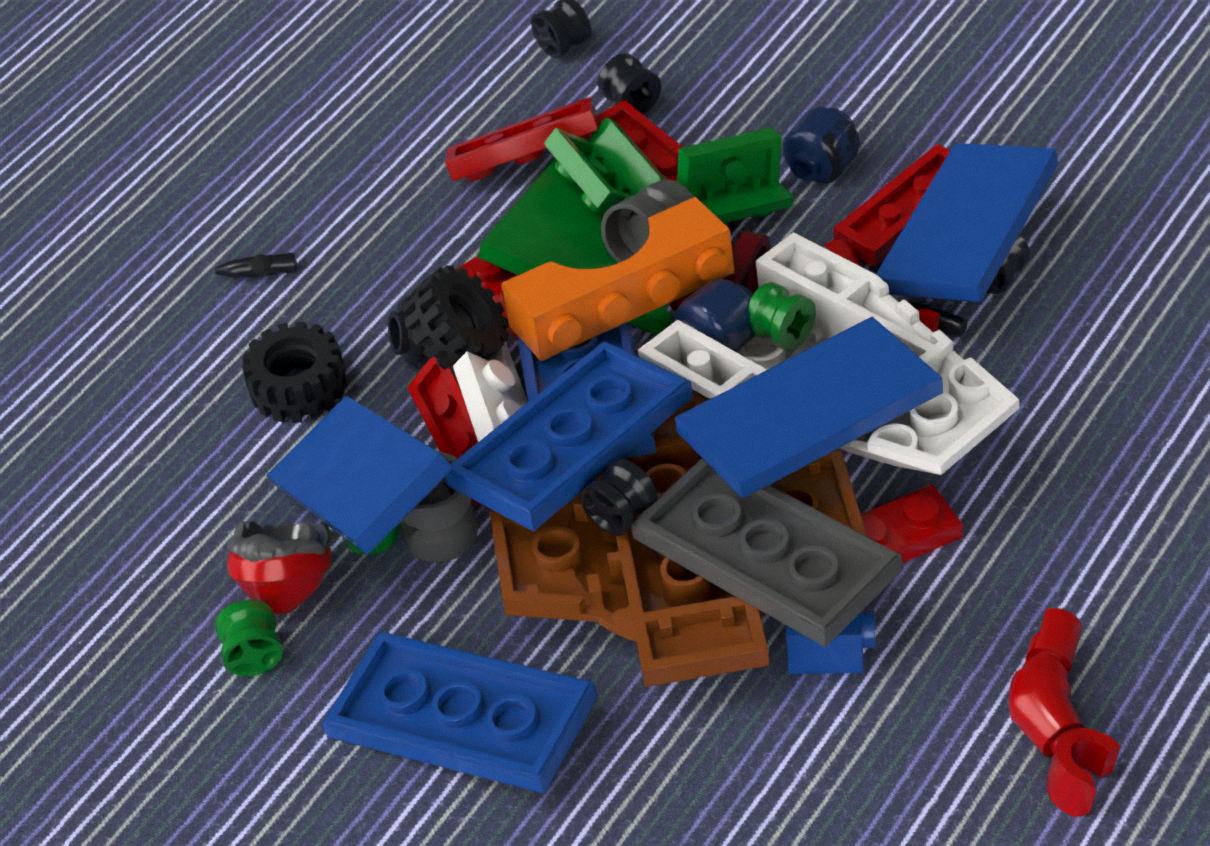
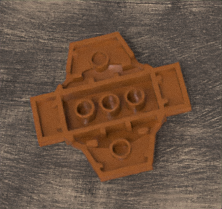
M696 391L692 392L693 398L653 431L656 453L625 459L636 464L648 475L657 491V498L702 459L677 433L675 421L676 416L707 401V397ZM834 450L770 484L866 536L842 450ZM603 474L595 480L601 481L604 478ZM581 492L534 532L494 510L489 511L505 615L592 621L599 623L607 630L621 637L635 641L645 687L769 666L768 647L761 618L766 613L635 540L632 536L631 528L620 536L610 535L601 530L585 513L580 499ZM636 514L634 520L641 514Z

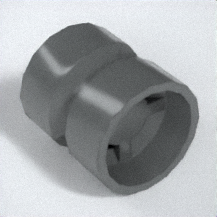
M663 179L641 189L636 195L629 196L611 206L604 213L601 222V236L606 250L618 263L630 258L643 247L648 239V217L689 200L694 196L679 182Z
M439 452L450 465L457 460L453 455ZM446 477L400 522L407 550L416 558L427 562H446L456 559L467 552L477 539L478 525L471 498L449 487Z

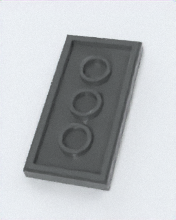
M703 458L663 493L653 505L639 515L631 525L632 536L635 540L825 648L902 571V555L771 485L742 499Z

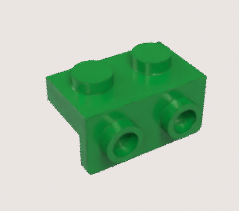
M605 118L602 121L598 130L592 134L589 140L555 128L543 143L557 159L554 164L557 171L566 179L578 184L584 191L581 196L583 202L594 212L602 216L616 203L629 196L636 195L641 189L656 181L666 179L618 123L609 118Z
M771 127L686 146L678 150L677 182L685 186L694 197L702 202L725 225L728 222L747 217H765L772 214L773 211L793 206V194L779 184L782 136Z

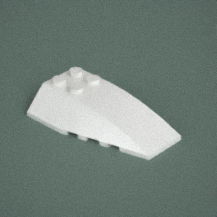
M794 232L756 260L759 287L765 283L774 282L786 287L790 296L800 294L812 299L814 302L816 317L813 328L804 343L797 349L788 351L776 346L771 336L761 338L755 335L752 341L735 352L680 320H676L638 349L640 358L691 381L693 390L711 399L873 316L942 377L943 393L839 449L893 466L942 475L1020 408L1019 399L974 359L970 357L964 360L953 350V341L942 331L932 332L919 320V311L905 299L898 302L889 294L888 284L878 275Z

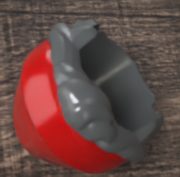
M241 521L235 528L234 536L227 543V549L229 550L227 558L228 574L251 600L268 604L273 609L275 615L290 613L307 600L320 586L325 573L331 568L332 553L330 547L337 541L338 536L336 533L330 532L329 527L323 522L315 525L301 523L279 525L277 527L265 525L262 528L255 521L249 522L246 527L245 521Z

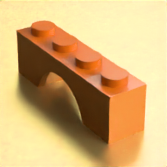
M696 197L686 200L648 217L649 236L646 243L637 253L620 263L597 269H576L549 261L502 282L509 327L540 361L546 360L690 294L708 281L725 278L735 273L730 229Z

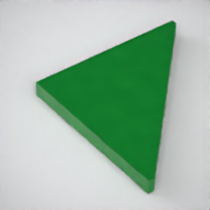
M556 158L481 242L478 255L482 260L517 275L549 261L576 269H597L618 263L608 253L602 240L601 222L603 216L594 212L583 202L581 196L584 191L578 184L566 179L557 171L554 166L557 161ZM665 305L629 321V323L657 336L672 324L673 319Z

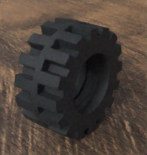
M446 265L443 269L440 267L421 282L406 297L407 303L403 305V313L408 315L404 320L406 328L413 330L415 333L411 337L416 345L422 344L425 348L423 354L429 360L435 357L437 359V366L444 370L451 366L452 372L455 373L453 365L467 351L487 360L505 345L504 342L508 340L509 333L505 330L509 327L507 318L501 316L505 310L501 302L495 303L492 297L495 293L490 287L485 290L481 286L482 280L474 275L470 278L468 270L459 267L455 271L453 265Z
M296 322L295 327L292 328L288 327V323L278 325L279 330L276 332H272L270 329L261 333L262 340L253 339L249 343L250 352L244 351L242 357L244 364L242 365L243 373L254 407H258L260 414L266 418L272 414L274 421L282 423L286 417H291L292 423L302 422V416L309 415L311 420L319 417V410L322 408L330 411L335 406L334 398L341 399L345 393L343 386H347L344 362L339 344L336 342L334 335L330 331L324 333L323 327L314 324L309 329L306 322ZM299 367L310 368L299 375L291 377L280 376L291 369Z

